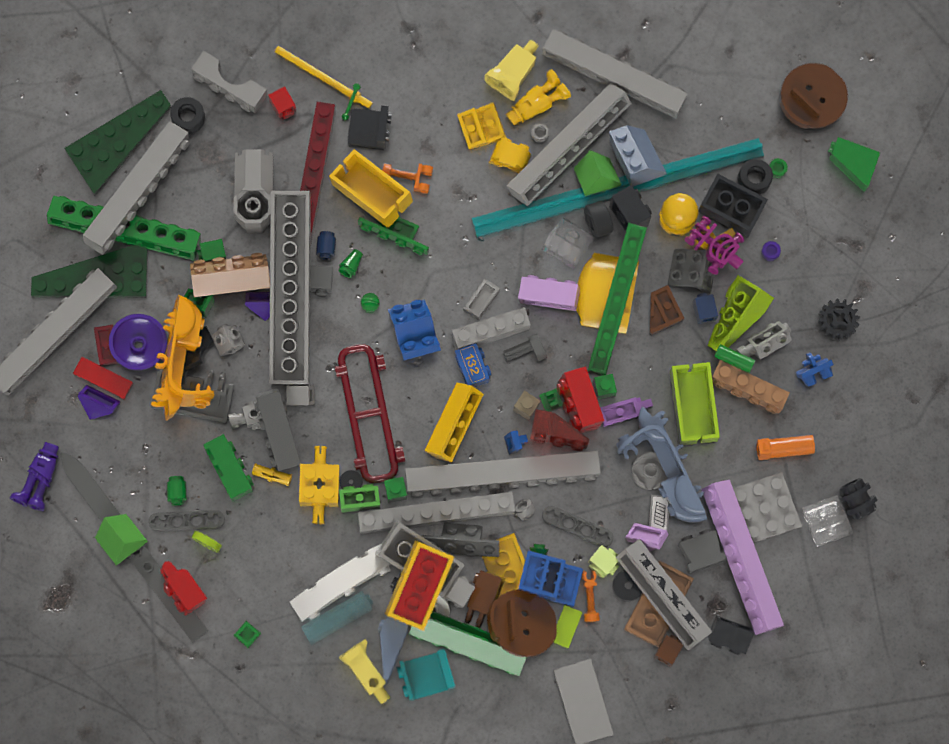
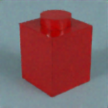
M285 86L268 95L269 101L279 119H286L294 115L296 105Z

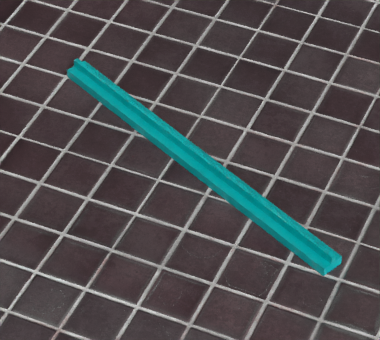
M759 138L667 163L663 165L666 175L633 186V188L642 192L742 164L751 159L763 158V145L760 143ZM624 175L618 177L621 182L620 187L588 196L584 195L582 188L532 201L528 206L521 204L474 217L471 221L478 238L581 209L597 201H610L613 195L627 188L630 184Z

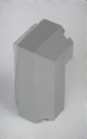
M243 150L242 155H239L238 152L235 153L234 216L246 233H263L271 223L274 157L271 152H269V155H265L264 150Z

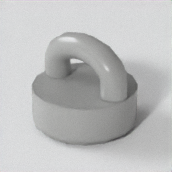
M529 499L520 500L515 505V513L521 520H528L534 514L535 508Z

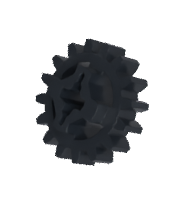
M837 298L835 303L830 300L828 306L823 305V311H820L818 314L822 318L818 320V323L823 324L820 330H826L825 336L831 334V339L838 336L840 341L843 339V336L848 339L850 333L854 334L856 332L855 328L859 327V323L856 321L860 319V316H855L858 309H852L853 303L847 305L846 299L840 303L839 298ZM841 317L842 320L837 322L836 319Z

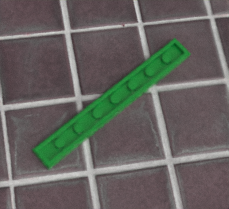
M628 223L588 371L603 375L607 373L647 227Z

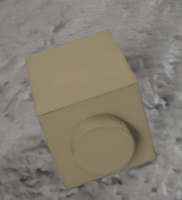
M524 390L514 405L513 411L529 421L539 407L540 400Z

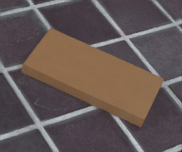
M659 560L661 567L685 596L694 578ZM642 593L624 630L659 648L669 626L644 593Z

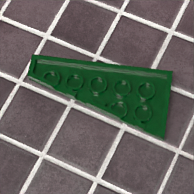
M161 90L64 148L94 196L99 192L103 184L110 179L115 170L137 148L140 141L149 134L153 126L171 108V104Z
M132 245L31 277V297H69L73 293L74 287L79 283L82 284L87 279L86 276L89 272L99 268L117 286L107 298H147L148 249Z

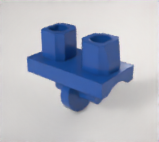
M809 352L806 354L807 360L802 362L805 368L796 371L797 377L801 378L804 384L810 387L817 383L814 376L815 373L819 372L822 379L833 376L831 366L834 364L831 359L824 358L821 360L819 354L813 357Z

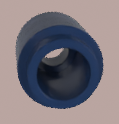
M321 231L319 236H317L316 255L321 260H331V257L335 256V233Z

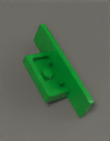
M361 217L358 219V225L366 232L373 231L384 240L389 238L395 241V244L405 248L407 246L412 248V251L416 254L428 255L429 253L428 246L414 241L419 230V225L398 217L387 228L380 222L377 225Z

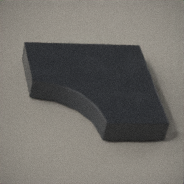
M204 326L199 331V336H202L200 347H197L194 352L186 350L185 372L203 364L202 356L204 351L214 343L207 326Z

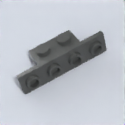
M444 523L441 536L422 535L423 538L444 552L451 554L499 557L500 554L498 540L481 539L483 532L481 525Z

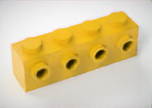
M456 382L424 451L436 459L452 463L484 394L472 385Z

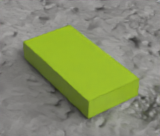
M564 605L557 623V635L553 642L554 644L569 649L583 612Z

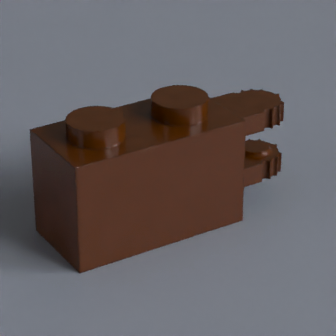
M484 570L476 573L473 580L475 589L467 600V607L469 609L464 620L465 623L469 624L476 610L480 612L476 621V627L480 628L490 605L499 598L505 578Z

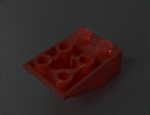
M535 410L530 439H533L534 443L545 444V442L553 443L552 446L563 448L564 445L571 446V449L576 451L587 449L590 439L554 412Z

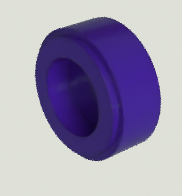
M774 241L766 242L761 249L763 258L768 261L776 260L781 253L779 244Z

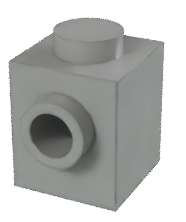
M314 385L286 386L284 399L287 401V405L315 404Z

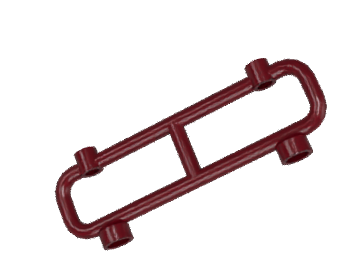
M358 344L348 346L340 351L338 366H335L337 378L341 377L357 454V458L354 459L355 468L360 470L362 478L366 482L381 483L384 480L393 479L398 473V463L406 461L403 447H394L379 371L386 369L383 354L375 356L374 350L370 346ZM365 352L368 355L378 407L356 412L345 358L348 354ZM380 415L391 470L386 474L371 476L367 469L358 419Z

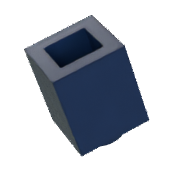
M708 293L697 295L693 301L697 323L716 321L718 312L714 295H708Z

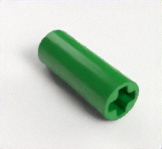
M721 344L714 356L748 373L751 372L755 363L754 359Z

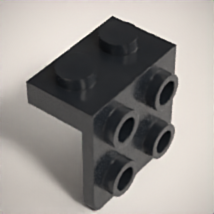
M381 105V111L353 108L350 116L348 144L385 149V142H389L390 136L387 124H391L392 120L389 106Z

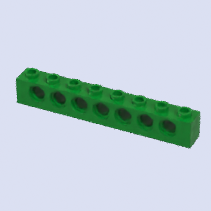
M53 195L47 212V221L51 225L85 233L104 207L89 205L84 201H73L65 196L57 197ZM68 211H73L72 214H66ZM135 215L132 221L127 222L126 225L129 227L125 228L124 232L114 240L195 261L197 250L200 246L199 243H201V233L194 229H184L175 224L168 225L155 219L148 220ZM85 216H92L90 219L84 218ZM147 230L145 233H140L139 231ZM160 234L165 235V237L159 238L157 236ZM177 239L184 240L183 242H176Z

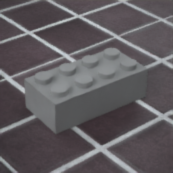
M396 521L375 554L403 571L415 540L439 551H444ZM455 558L439 593L443 598L464 567V564Z

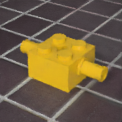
M320 446L314 447L315 457L313 464H300L299 504L300 506L313 507L312 524L318 523L319 516V525L325 524V507H339L340 467L339 465L326 463V446H321V454ZM318 482H322L323 486H321V489H317L316 485L318 484Z

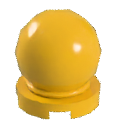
M683 193L669 196L663 202L659 213V223L662 229L668 234L680 236L689 233L694 228L699 215L695 199Z

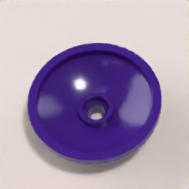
M131 314L123 317L114 325L109 336V347L112 356L121 366L130 370H145L153 367L161 360L156 358L158 353L165 354L167 336L163 326L155 318L145 314ZM141 343L142 347L136 348L135 344Z

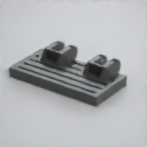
M183 369L181 390L195 391L198 383L200 384V390H206L203 387L205 379L193 376L187 377L188 371L185 372ZM158 370L153 395L158 394L156 389L161 388L163 370ZM209 370L206 387L210 386L215 395L211 404L204 409L196 408L195 406H180L177 413L227 423L234 385L226 383L223 391L226 373L221 372L218 389H212L214 371ZM151 405V408L164 410V407L157 408Z

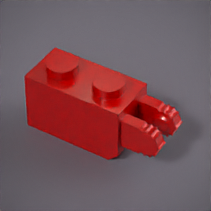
M164 561L160 569L165 579L163 589L169 597L172 596L175 600L174 604L177 610L183 612L186 616L205 604L207 597L188 570L180 569L178 571L173 563Z

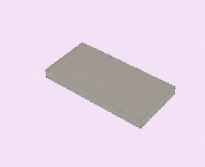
M591 659L553 670L575 744H585L613 736V730Z

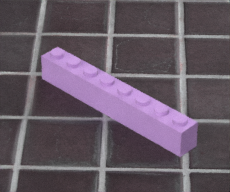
M730 479L713 483L701 489L704 492L703 496L755 635L784 626Z

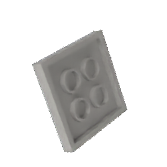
M782 472L733 488L753 543L802 527Z

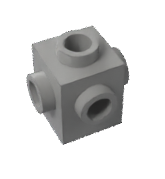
M221 325L217 328L218 331L211 335L220 356L234 354L245 346L237 325Z

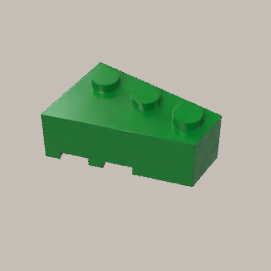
M222 434L203 444L232 502L253 492L251 486L254 483L249 474L245 476L242 470L245 466L241 458H236L234 454L236 449L232 441L228 442L225 435Z

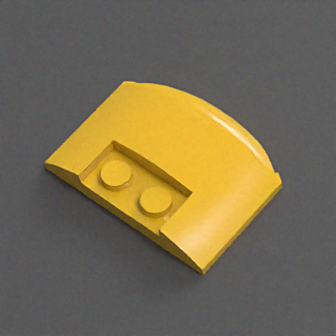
M594 253L584 265L577 283L580 293L576 311L581 319V326L599 329L619 257ZM639 261L637 262L618 333H627Z

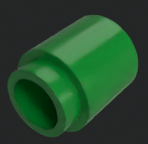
M171 476L167 482V501L171 502V505L174 506L183 505V502L187 501L186 481H184L183 476Z

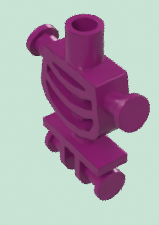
M702 216L701 222L695 224L696 229H691L690 235L686 236L684 240L691 246L695 244V240H698V244L694 247L696 251L704 241L709 244L706 258L712 263L708 267L710 273L717 275L719 273L718 268L722 269L727 262L737 270L744 262L735 254L740 248L738 244L744 242L743 236L740 233H736L735 237L732 238L729 234L724 233L713 239L710 234L717 224L714 223L710 229H707L706 226L711 225L712 222L708 217Z

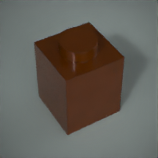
M672 634L670 636L666 635L654 658L671 667L680 653L683 644L680 643L681 641L678 637Z

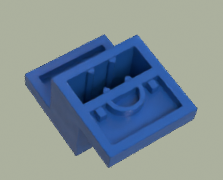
M425 299L414 300L405 305H395L393 308L388 309L403 360L441 351L432 316Z
M528 551L518 590L537 594L536 596L548 601L574 607L583 568L565 564L566 560Z

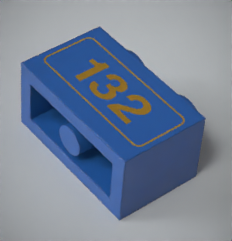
M477 343L455 350L454 355L465 384L477 387L489 382V376H492L489 366L484 365L483 358H485L482 348H478Z

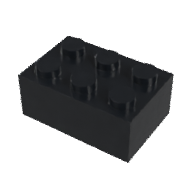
M717 173L698 211L749 237L768 199Z

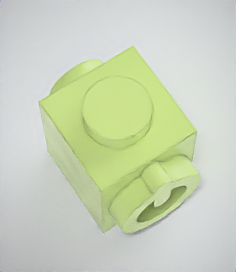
M601 545L589 559L588 563L590 565L588 567L601 578L607 577L609 573L613 575L620 567L617 565L619 561L616 559L618 554L611 548L607 550Z

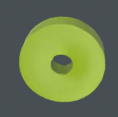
M194 531L191 537L197 543L216 553L222 547L221 544L198 531Z

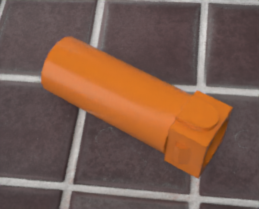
M813 435L758 439L756 443L758 460L814 454Z

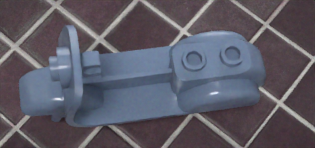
M642 406L638 415L640 430L631 437L626 434L618 438L619 442L616 444L618 448L617 453L619 455L623 453L624 457L629 459L627 452L633 450L635 455H638V450L635 446L645 439L648 440L668 478L660 483L661 487L658 489L662 498H666L669 503L667 509L670 515H675L677 519L686 522L706 521L705 510L700 501L704 492L696 493L700 490L701 486L692 485L681 460L686 459L688 454L679 455L678 450L684 447L683 444L678 445L676 448L674 447L664 428L668 421V418L662 419L665 414L664 411H660L652 417Z

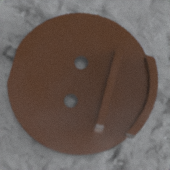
M808 63L796 67L787 75L781 87V109L791 122L805 129L822 128L833 124L841 117L847 106L848 91L844 80L831 67L823 64ZM806 86H811L812 90H807ZM823 98L825 103H821L819 99Z
M518 589L508 591L493 601L487 614V627L492 640L496 641L508 653L518 657H535L544 653L553 644L557 635L556 615L551 605L544 598ZM522 612H526L527 616H523ZM523 630H527L529 634L525 635Z

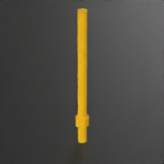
M277 46L275 53L342 92L350 100L353 90L280 46ZM357 91L353 102H358L370 109L373 102L361 96V93Z

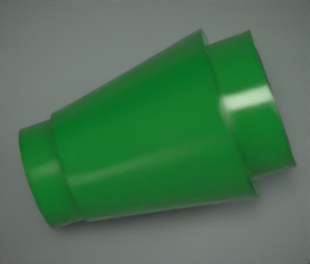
M353 249L339 264L340 268L338 271L347 278H352V276L356 275L363 256L362 252Z

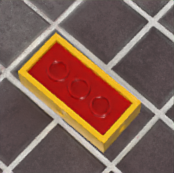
M415 540L385 614L424 631L454 556Z

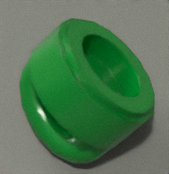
M374 293L365 294L361 298L362 309L369 313L377 311L380 305L378 296Z

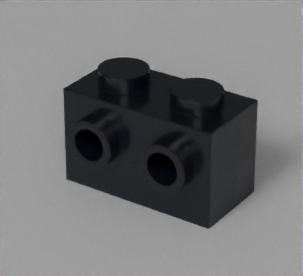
M716 615L710 629L712 633L708 635V639L711 645L717 648H722L723 646L729 648V651L734 654L740 655V653L746 655L754 631L753 628Z

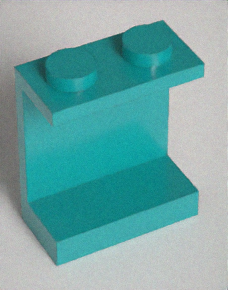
M445 648L437 650L436 653L408 661H399L400 666L396 667L399 678H403L405 685L402 686L404 697H409L410 701L456 687Z

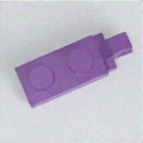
M634 397L600 407L605 420L603 426L606 427L637 418L642 406L645 409L652 408V400L641 401L640 397Z

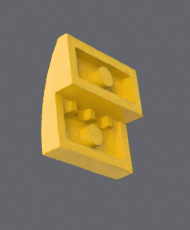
M493 102L478 109L472 108L457 114L469 149L500 141L502 137H506L496 105Z

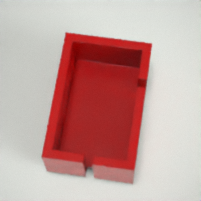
M586 366L563 373L558 381L557 390L559 395H562L565 400L563 408L569 414L571 430L575 431L577 436L598 429L605 420Z

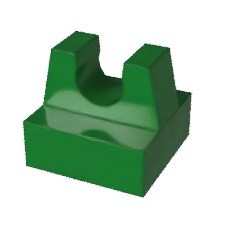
M557 388L539 395L546 414L563 408V402Z

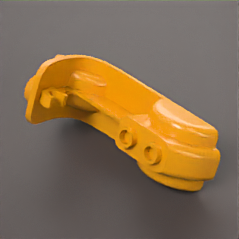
M181 295L177 296L172 312L167 314L171 319L164 320V323L170 324V326H163V329L169 332L166 353H158L156 358L162 359L163 363L155 364V368L163 369L161 388L156 389L158 394L152 396V399L158 402H151V405L157 408L164 407L166 421L177 413L180 406H195L196 408L204 409L211 404L215 396L210 386H207L206 390H200L199 383L195 387V391L181 390L186 350L194 352L197 347H200L202 336H199V331L204 326V318H202L199 308L192 301Z

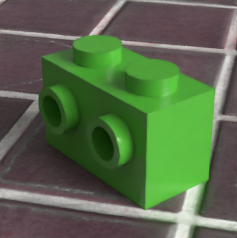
M366 484L362 488L348 486L343 487V490H339L342 513L380 509L378 486H374V484Z

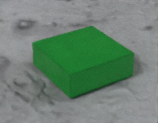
M245 621L233 636L249 649L261 633L248 621Z

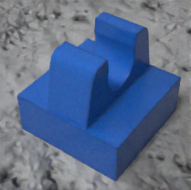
M518 430L511 431L504 436L509 455L519 452L523 449L522 446L528 443L527 435L519 436Z

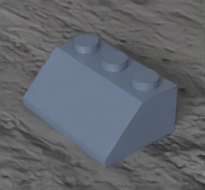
M626 125L609 131L610 145L632 187L666 175V171L645 130Z

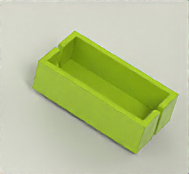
M710 362L693 364L690 368L691 372H688L689 364L672 366L670 378L679 445L696 444L698 440H700V443L717 442L720 434Z

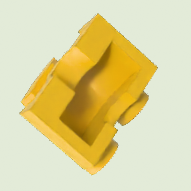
M502 137L500 141L496 142L489 163L509 168L511 171L519 174L528 165L531 158L529 146L521 143L517 145L512 143V140Z

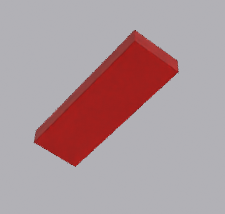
M81 357L73 372V375L125 400L133 385L132 381L84 357Z

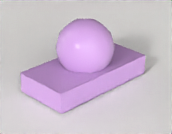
M634 523L625 538L627 542L631 543L640 539L649 551H654L661 548L669 534L667 530Z

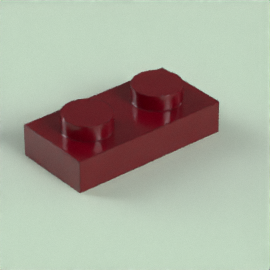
M113 324L94 327L100 366L118 363L112 356L109 347V336L114 327Z

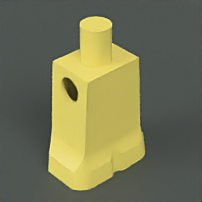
M529 40L524 48L516 44L495 68L490 69L485 74V82L508 99L515 101L519 93V87L535 65L537 57L533 53L538 48L537 43Z
M364 639L339 658L351 669L369 695L373 693L378 701L383 704L391 697L383 687L386 682L366 654L368 642Z

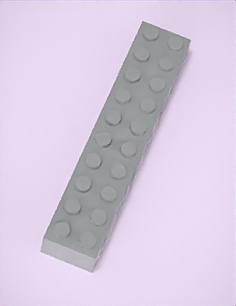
M271 191L269 384L309 385L310 191Z

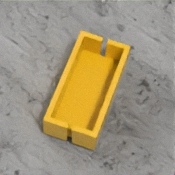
M355 149L343 160L348 173L346 174L344 167L340 164L329 175L331 183L336 189L387 228L399 217L398 212L403 213L413 202L410 191Z

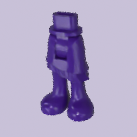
M48 442L44 443L43 448L39 449V453L34 457L27 470L29 474L22 491L11 494L10 499L26 507L29 506L35 510L44 511L45 503L43 502V496L46 486L50 487V482H52L56 460L58 459V455H56L59 449L58 446ZM36 480H39L36 491L33 497L30 498Z

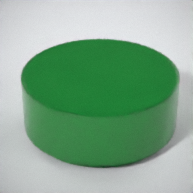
M773 159L769 164L774 178H781L786 174L788 166L783 159Z

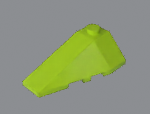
M737 275L727 290L725 306L721 307L719 312L721 314L719 323L715 324L707 345L717 351L720 344L729 348L766 312L774 300L771 295Z

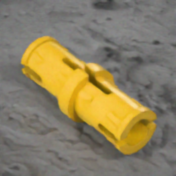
M257 463L254 464L252 469L253 476L268 479V482L271 483L274 481L286 486L290 485L292 474L278 471L275 467L261 466Z

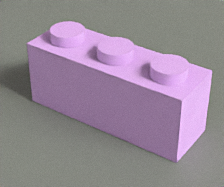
M528 275L521 279L518 300L520 304L576 311L580 288L576 282L571 280L558 282L554 278L543 280L537 276Z

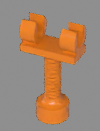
M384 163L382 171L390 177L395 176L415 181L414 191L428 194L430 185L419 183L420 174L432 176V166L419 164L417 173L412 174L393 169L390 164Z
M585 570L582 572V579L584 580L582 586L587 588V613L584 614V622L600 621L599 613L594 610V586H597V582H595L597 575L593 570H591L592 577L590 579L586 578L587 572Z

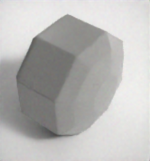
M544 123L535 124L531 129V138L536 142H545L549 137V128Z

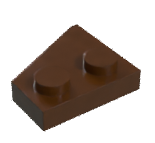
M668 285L651 292V335L685 319Z

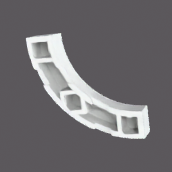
M381 544L369 549L360 558L355 557L317 581L314 587L306 589L290 601L301 621L316 619L321 615V610L344 594L347 597L356 591L355 587L378 574L383 576L391 571L390 566L392 564L375 554Z

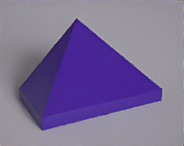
M246 292L245 305L264 321L270 317V292Z
M88 385L78 394V398L90 420L112 414L121 402Z

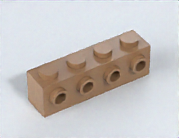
M721 360L712 375L713 385L717 388L731 391V394L746 398L754 405H761L771 413L779 414L790 394L786 390Z

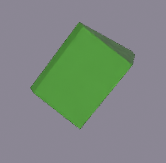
M590 150L574 167L575 174L585 196L621 186L610 158Z
M127 514L104 517L95 536V539L116 566L148 542Z

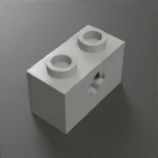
M458 576L444 596L448 604L455 608L464 607L475 589L471 585L472 581L465 576Z

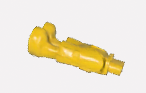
M553 69L546 73L547 81L543 86L536 85L528 90L526 95L511 107L512 110L506 113L507 118L513 125L520 121L523 123L525 120L545 112L552 107V102L556 100H566L571 97L570 91L563 83L561 84L559 77ZM556 88V90L549 96L545 95L547 92Z

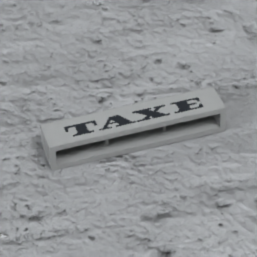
M640 539L616 557L688 651L712 633L695 608L689 603Z

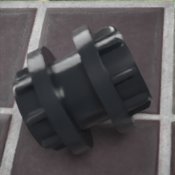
M858 478L840 488L841 496L838 498L841 503L847 502L849 507L845 512L847 515H852L853 519H861L873 513L877 508L875 502L878 499L875 495L869 496L867 492L871 488L869 482L864 483L863 479Z

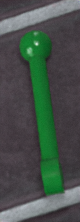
M358 83L353 85L354 91L347 109L342 115V119L345 121L349 119L348 114L357 91L361 89V85Z

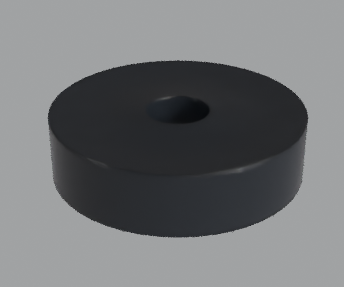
M626 570L619 572L615 576L612 588L617 598L630 602L636 600L642 594V591ZM626 582L631 583L632 587L630 589L625 588Z

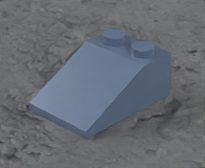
M389 616L386 617V620H381L378 628L384 681L387 684L409 630L408 624Z

